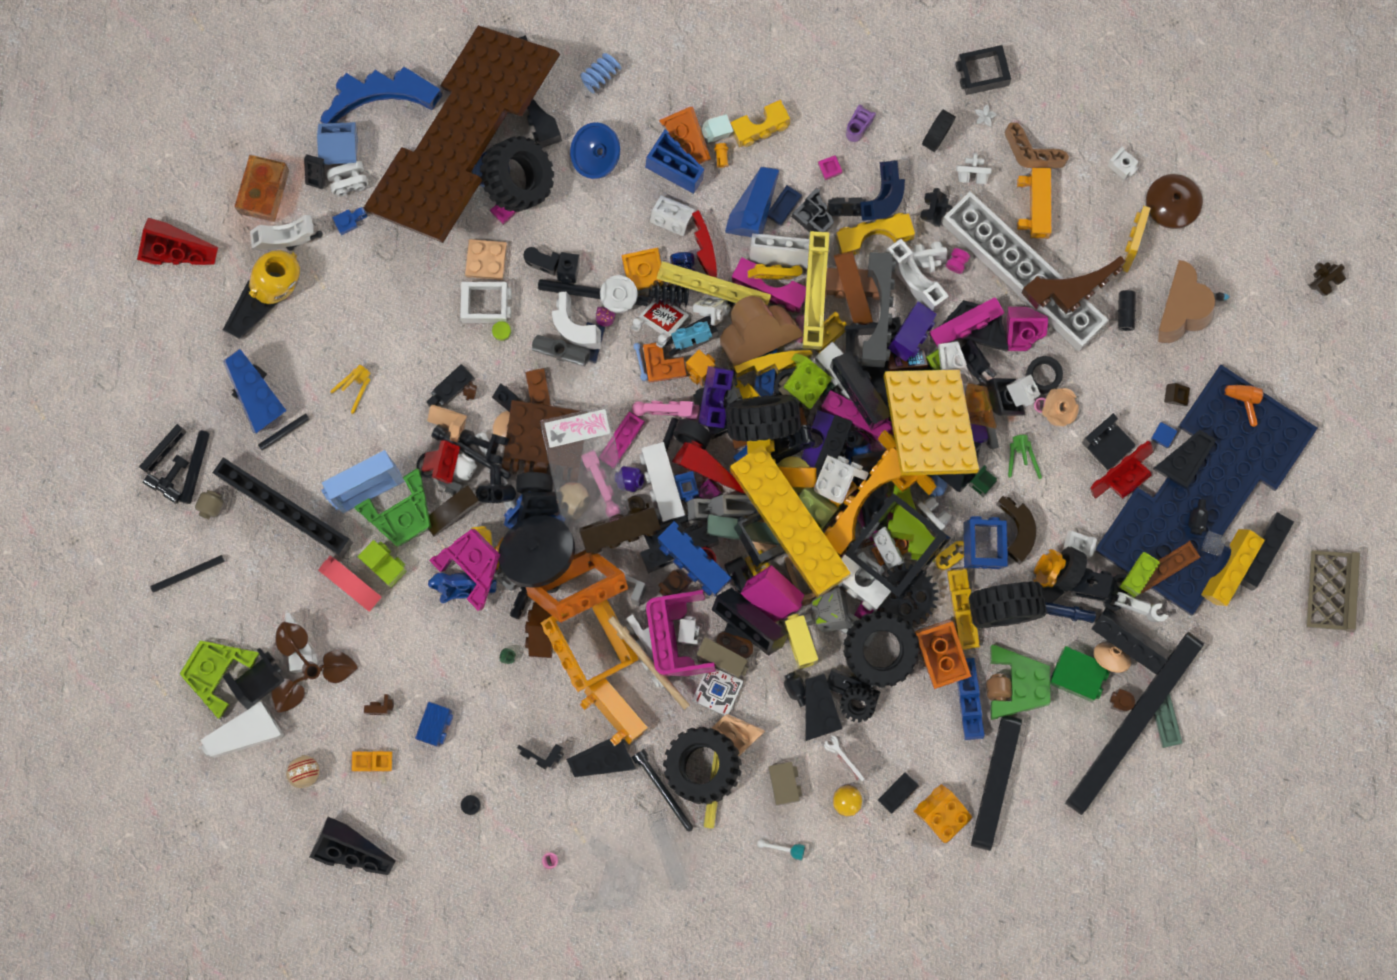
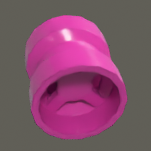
M954 248L951 253L952 257L945 266L955 273L962 274L965 269L964 265L971 256L964 250Z

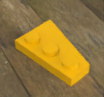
M1143 205L1141 212H1137L1133 222L1136 223V226H1132L1129 234L1131 241L1128 240L1125 247V252H1127L1124 259L1126 262L1123 265V271L1125 272L1129 271L1138 252L1150 207Z

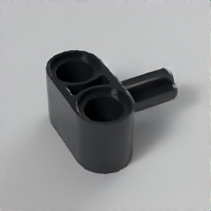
M491 465L490 483L477 487L476 497L483 503L498 504L510 502L515 499L516 490L512 485L501 483L500 465Z

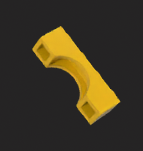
M898 213L893 215L892 218L877 219L873 223L862 222L857 227L840 228L836 232L835 238L840 254L853 250V254L856 255L860 253L864 240L872 235H884L896 243L900 239L904 242L914 240L915 232L909 213Z
M1238 529L1229 545L1231 547V555L1226 566L1220 573L1210 578L1201 595L1215 605L1228 606L1265 540L1252 530Z

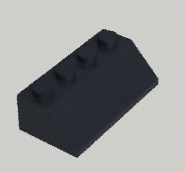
M849 351L833 358L830 368L872 431L891 419L888 402L884 403L881 398V391L870 382L872 378L867 370L863 371L861 368V361L856 354L853 355Z

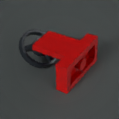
M445 440L440 441L439 450L423 453L418 458L416 467L420 470V462L424 458L420 471L423 477L435 478L447 484L452 483L460 447ZM433 470V474L431 475L424 474L425 471Z

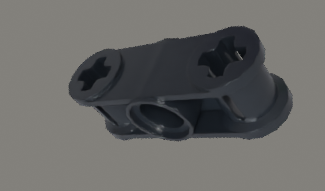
M801 425L799 432L793 435L773 439L774 452H771V457L775 459L776 464L786 457L795 455L815 445V440L812 439L810 433V425Z

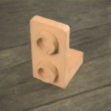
M431 405L427 421L448 428L451 433L450 441L458 442L461 432L465 429L467 416Z

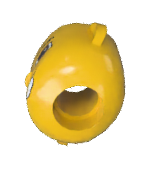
M275 250L259 257L251 271L249 295L266 304H274L290 296L300 276V266L296 260L297 255L294 252L290 254L283 250ZM276 272L281 274V277H273L269 273Z

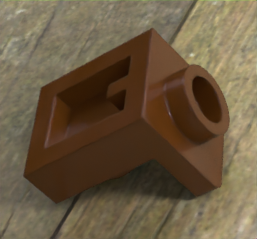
M673 570L662 583H659V593L662 596L679 594L689 583L678 572Z
M384 694V705H381V702H370V705H364V714L390 716V711L394 709V700L391 699L389 694Z

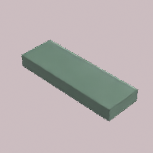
M1169 693L1154 714L1162 748L1183 744Z

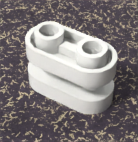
M361 161L337 166L326 172L328 180L335 181V183L330 185L333 195L342 197L347 195L348 192L354 190L362 191L366 188L365 186L368 185L366 175H360L364 171Z

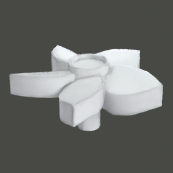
M988 104L984 107L983 111L975 110V113L980 116L976 124L984 122L987 126H991V119L997 114L992 111L989 112Z

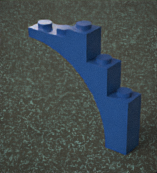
M406 67L396 72L394 80L374 70L372 74L370 73L366 77L365 84L345 73L336 83L339 95L333 98L329 109L322 113L320 122L322 124L337 123L338 120L350 111L378 100H406L433 110L441 99L442 93L439 88Z

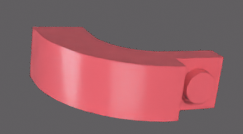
M331 555L318 569V571L369 612L382 598Z

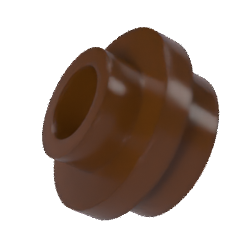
M469 382L468 385L464 386L463 396H466L465 400L467 401L469 399L474 400L477 385H474L473 382Z

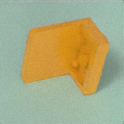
M942 784L936 787L913 811L920 819L927 823L943 843L949 842L972 819V815L958 798Z

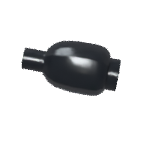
M860 430L852 431L846 437L848 445L855 449L863 448L872 443L868 435Z
M1199 499L1198 506L1191 511L1188 522L1191 534L1202 535V532L1207 528L1208 511L1205 508L1206 500Z
M795 671L784 676V687L788 695L793 700H797L800 707L805 706V684L801 676L796 675Z

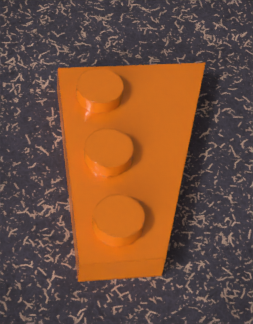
M693 107L685 108L659 120L669 131V135L699 164L711 160Z

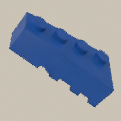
M241 349L236 350L223 360L253 433L259 432L287 411Z
M673 521L658 537L659 549L666 556L670 554L674 558L673 563L678 568H685L689 572L687 576L695 583L698 581L702 585L701 589L708 596L712 594L716 597L731 581V577L713 559L709 560L706 552L698 545L695 546L692 538L687 533H681L678 530L679 525Z

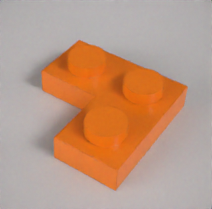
M656 343L643 345L649 383L686 377L683 357L664 360L663 348L657 346Z

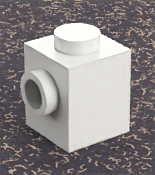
M1031 374L1017 379L1006 386L1016 407L1022 404L1025 407L1035 403L1034 399L1041 395Z

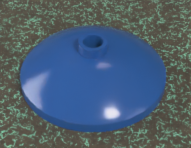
M593 122L584 125L577 131L570 147L571 161L576 171L586 178L600 179L614 170L620 157V142L617 134L611 127L603 123Z

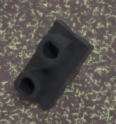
M934 188L933 192L925 194V203L930 205L929 210L923 209L921 211L920 218L935 227H940L942 217L953 207L948 204L949 199L947 195L942 193L939 188Z

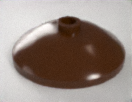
M1168 174L1158 178L1152 183L1146 195V206L1151 208L1149 212L1151 218L1159 225L1170 229L1184 228L1193 223L1199 216L1203 205L1202 194L1198 186L1188 177L1179 174ZM1174 195H1178L1180 199L1176 200Z

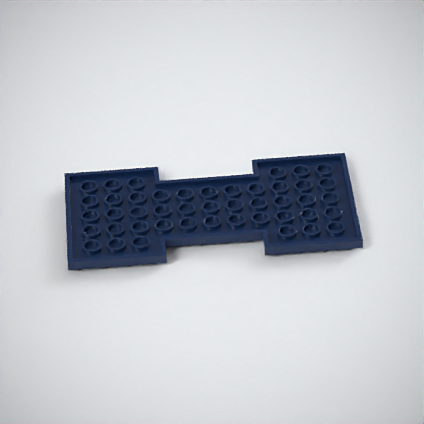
M1221 364L1178 426L1191 436L1201 430L1216 439L1188 488L1185 489L1166 478L1155 496L1152 497L1137 487L1095 550V552L1129 574L1143 552L1160 560L1190 541L1200 555V558L1150 589L1191 616L1194 615L1205 597L1201 594L1210 578L1220 573L1230 558L1231 549L1219 542V540L1257 483L1260 481L1276 491L1318 429L1264 392L1260 404H1253L1258 424L1252 427L1249 423L1245 403L1224 395L1227 385H1253ZM1199 499L1206 500L1205 508L1208 511L1207 528L1202 532V535H1194L1190 533L1191 529L1188 526L1189 517L1193 508L1198 506Z

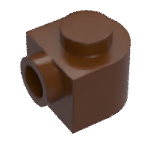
M1118 689L1116 692L1113 691L1109 700L1112 703L1111 709L1119 712L1131 710L1135 705L1134 696L1122 689Z

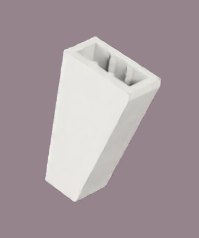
M259 702L201 739L203 744L201 748L206 756L210 755V757L216 758L284 737V734L265 703Z

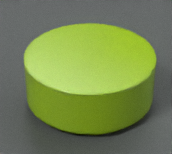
M499 321L493 325L492 334L496 340L505 341L511 336V328L508 323Z

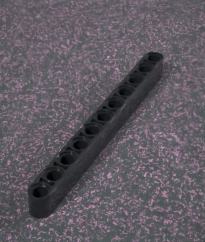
M1189 631L1184 635L1169 656L1167 662L1151 681L1065 802L1066 805L1080 815L1086 811L1199 653L1204 642Z

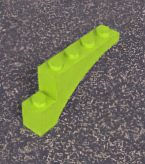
M895 485L894 494L916 510L910 487L902 493ZM896 504L891 510V513H894L893 520L889 519L888 531H891V538L911 540L909 541L908 552H911V559L918 560L934 541L935 537L929 533L922 522L899 504Z

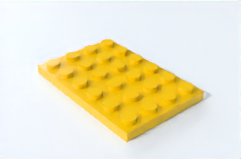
M960 370L885 371L884 381L901 476L978 473L979 466Z

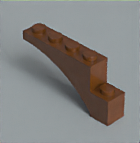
M1120 256L1097 271L1074 278L1040 279L1037 276L1023 288L1021 293L1036 310L1040 306L1044 308L1053 300L1065 314L1070 311L1075 312L1081 306L1080 302L1084 299L1088 301L1095 295L1094 291L1098 287L1101 289L1110 282L1109 278L1112 275L1115 277L1124 270L1123 265L1126 261Z

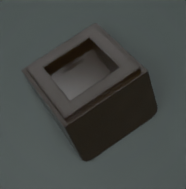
M1178 383L1167 384L1164 402L1188 406L1190 388Z

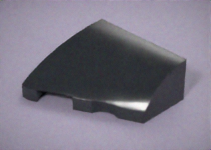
M818 188L805 199L791 216L808 232H827L834 224L832 216L827 212L826 203H823L819 195L820 190Z

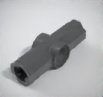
M537 335L532 342V351L557 358L559 361H567L585 367L590 359V350L567 344L563 340H554ZM560 348H565L562 353L557 354Z

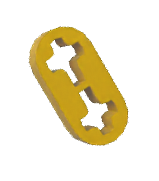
M963 541L954 542L936 557L935 565L939 570L946 571L964 558V549L962 555L961 553H957L955 556L952 554L956 550L955 546H962L964 548ZM948 556L951 557V559H949L947 562L948 566H946L945 564L940 565V557H942L943 559L947 558Z

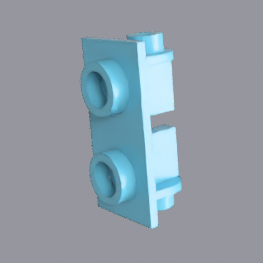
M707 321L698 322L692 327L680 328L671 333L676 349L680 348V350L693 346L691 341L693 338H695L696 344H699L712 337Z

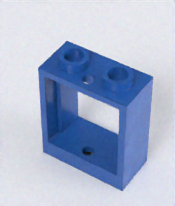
M972 516L969 520L963 522L964 568L1003 569L1008 567L1007 521H1002L999 517H990L988 520H982L980 516ZM975 526L997 527V558H976Z

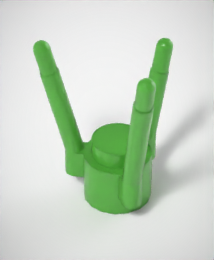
M1014 436L1013 443H1010L1008 477H1012L1016 450V453H1022L1024 465H1028L1026 452H1029L1037 476L1041 479L1040 469L1031 447V441H1028V436Z

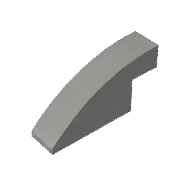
M720 495L713 499H692L687 502L688 521H707L708 515L739 519L744 515L749 517L757 510L747 495Z

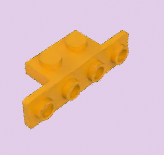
M884 430L878 440L886 449L896 448L894 436ZM883 459L879 460L877 465H880ZM909 475L892 480L902 493L915 482L928 495L932 494L937 487L934 480L927 475Z

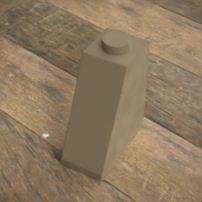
M706 637L697 653L698 660L706 664L714 662L716 669L738 679L741 675L745 676L749 668L746 665L747 659Z

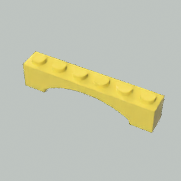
M810 231L802 349L821 350L823 345L829 232Z

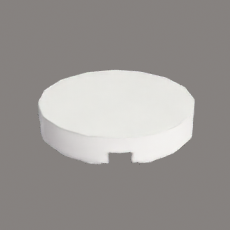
M622 275L612 276L602 284L600 290V298L604 307L614 313H625L632 309L638 297L634 282Z

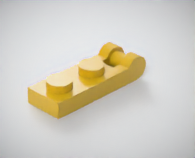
M757 264L754 266L755 268L747 271L748 278L791 280L802 274V268L799 265L792 266L791 268H782V265L766 267L765 264Z

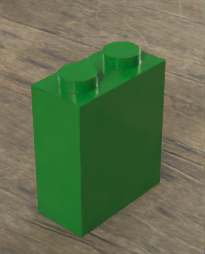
M1065 646L1050 678V685L1093 702L1095 699L1100 698L1103 691L1100 686L1102 681L1106 682L1110 671L1103 668L1095 658Z

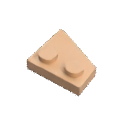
M729 714L723 716L712 727V729L731 739L740 753L738 757L765 733L763 729Z

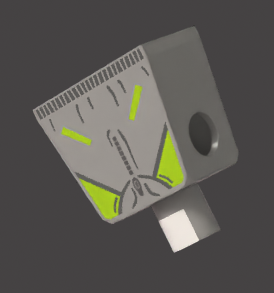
M836 588L812 600L813 612L804 615L807 626L816 624L821 632L852 627L846 596L840 588Z

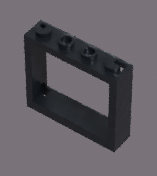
M893 493L891 496L886 497L880 511H876L872 515V521L868 526H864L860 530L857 540L849 544L845 555L903 600L951 538ZM899 504L936 533L937 537L900 584L895 587L857 557L856 554L893 507Z

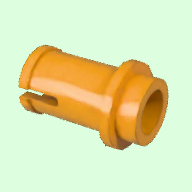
M718 143L714 148V151H716L717 167H728L727 151L729 147H727L726 143Z

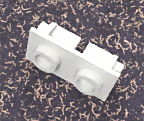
M883 527L871 535L888 570L904 563V556L901 555L898 547H895L894 544L896 543L891 538V531Z

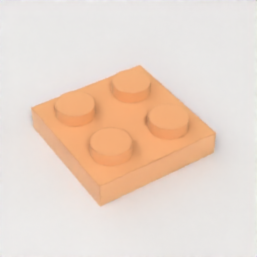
M469 239L465 276L469 278L503 280L507 243Z

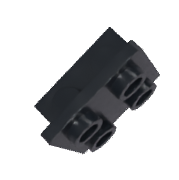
M1114 413L1082 441V444L1107 470L1135 447V443L1115 423L1118 418Z

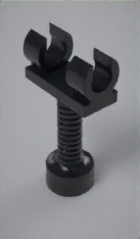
M465 429L461 432L459 441L467 446L475 444L486 448L485 459L502 464L504 457L497 455L496 452L499 444L508 445L509 438L492 434L491 440L488 442L475 437L474 432Z

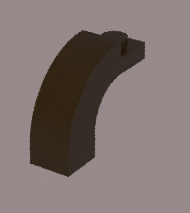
M1002 496L996 505L1013 519L1017 527L1016 539L1007 549V555L1020 565L1029 555L1035 544V520L1024 503L1017 508L1015 506L1016 503L1010 497Z

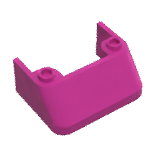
M703 590L656 597L647 602L646 611L654 666L660 675L692 676L716 672L714 662L695 665L692 658L678 656L673 620L685 617L687 614L686 603L705 600Z

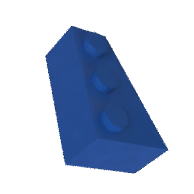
M664 129L646 157L645 168L694 194L703 180L705 169L689 153L687 154L680 147L681 145L677 141L675 142L669 135V132Z

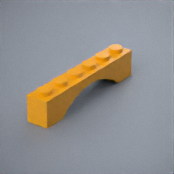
M892 447L891 450L887 449L881 457L883 461L880 465L876 464L870 471L871 477L868 481L864 480L858 488L860 490L856 497L853 495L846 504L848 505L847 509L844 512L841 511L835 518V521H837L835 525L828 527L824 532V535L835 551L840 555H844L849 544L856 540L857 518L867 498L882 485L903 477L900 472L896 448Z

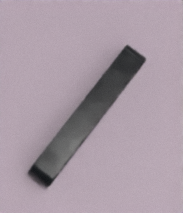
M1008 715L1001 717L972 836L971 846L988 851L992 849L1021 729L1022 719Z

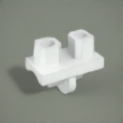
M973 153V158H965V163L972 164V167L956 166L959 182L969 183L970 172L977 173L976 183L986 184L992 168L976 167L977 164L984 165V159H977V153Z
M934 242L929 250H925L922 244L914 246L913 257L917 267H929L930 272H934V266H941V263H947V248L943 247L941 242Z
M933 497L924 503L921 501L918 506L928 516L926 519L932 520L943 531L946 528L945 525L952 517L945 510L936 517L932 511L939 503Z

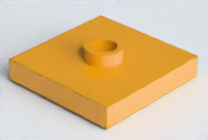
M658 247L621 255L625 275L634 282L637 291L649 288L654 280H658L660 285L662 280L656 279L661 266Z

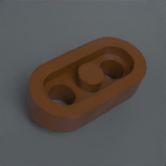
M725 631L718 634L717 644L745 659L753 654V644L749 640L734 636ZM728 638L730 643L726 645L722 640ZM746 646L748 650L742 653L740 648Z

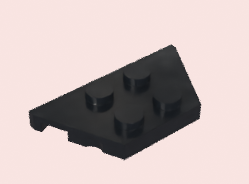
M963 300L941 325L980 304ZM1002 316L988 322V325L980 330L975 329L971 331L970 335L961 339L965 341L971 339L976 344L1006 352L1008 350L1005 330L1002 325Z

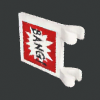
M654 300L639 317L633 320L631 329L638 332L644 323L660 333L656 345L663 348L672 337L671 333L678 330L690 315L674 305L673 307L670 306L668 301L664 306L662 300L659 301L658 305Z
M831 736L830 740L834 745H829L825 741L824 748L834 753L860 784L864 777L841 751L838 739L835 736Z

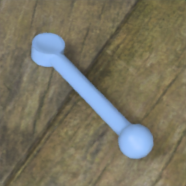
M635 343L633 348L636 350L639 361L640 378L642 381H647L648 376L645 374L640 353L641 345Z

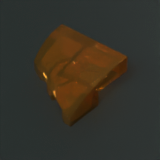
M967 383L965 399L970 423L996 429L997 425L994 420L987 387Z

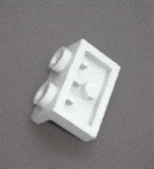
M661 195L652 210L650 222L684 236L695 209Z
M706 296L694 304L693 312L700 313L701 316H711V325L715 326L729 315L730 305H728V300Z

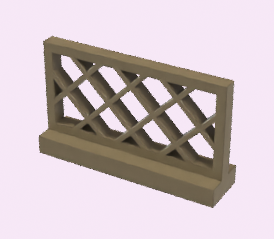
M1311 550L1307 628L1344 630L1346 632H1354L1356 630L1359 552L1342 553ZM1315 555L1324 556L1328 563L1319 568L1315 563ZM1338 557L1347 558L1346 566L1341 570L1333 563ZM1329 564L1337 570V573L1330 579L1322 571ZM1318 573H1321L1327 580L1321 587H1318L1314 582V577ZM1339 574L1345 579V585L1340 589L1332 582ZM1328 583L1336 590L1329 598L1321 590ZM1317 592H1320L1326 599L1320 606H1317L1312 601L1313 596ZM1338 593L1344 598V604L1339 608L1331 601ZM1327 602L1336 610L1328 617L1320 609ZM1316 611L1325 618L1320 624L1311 623V615ZM1338 612L1343 618V626L1334 625L1330 618Z

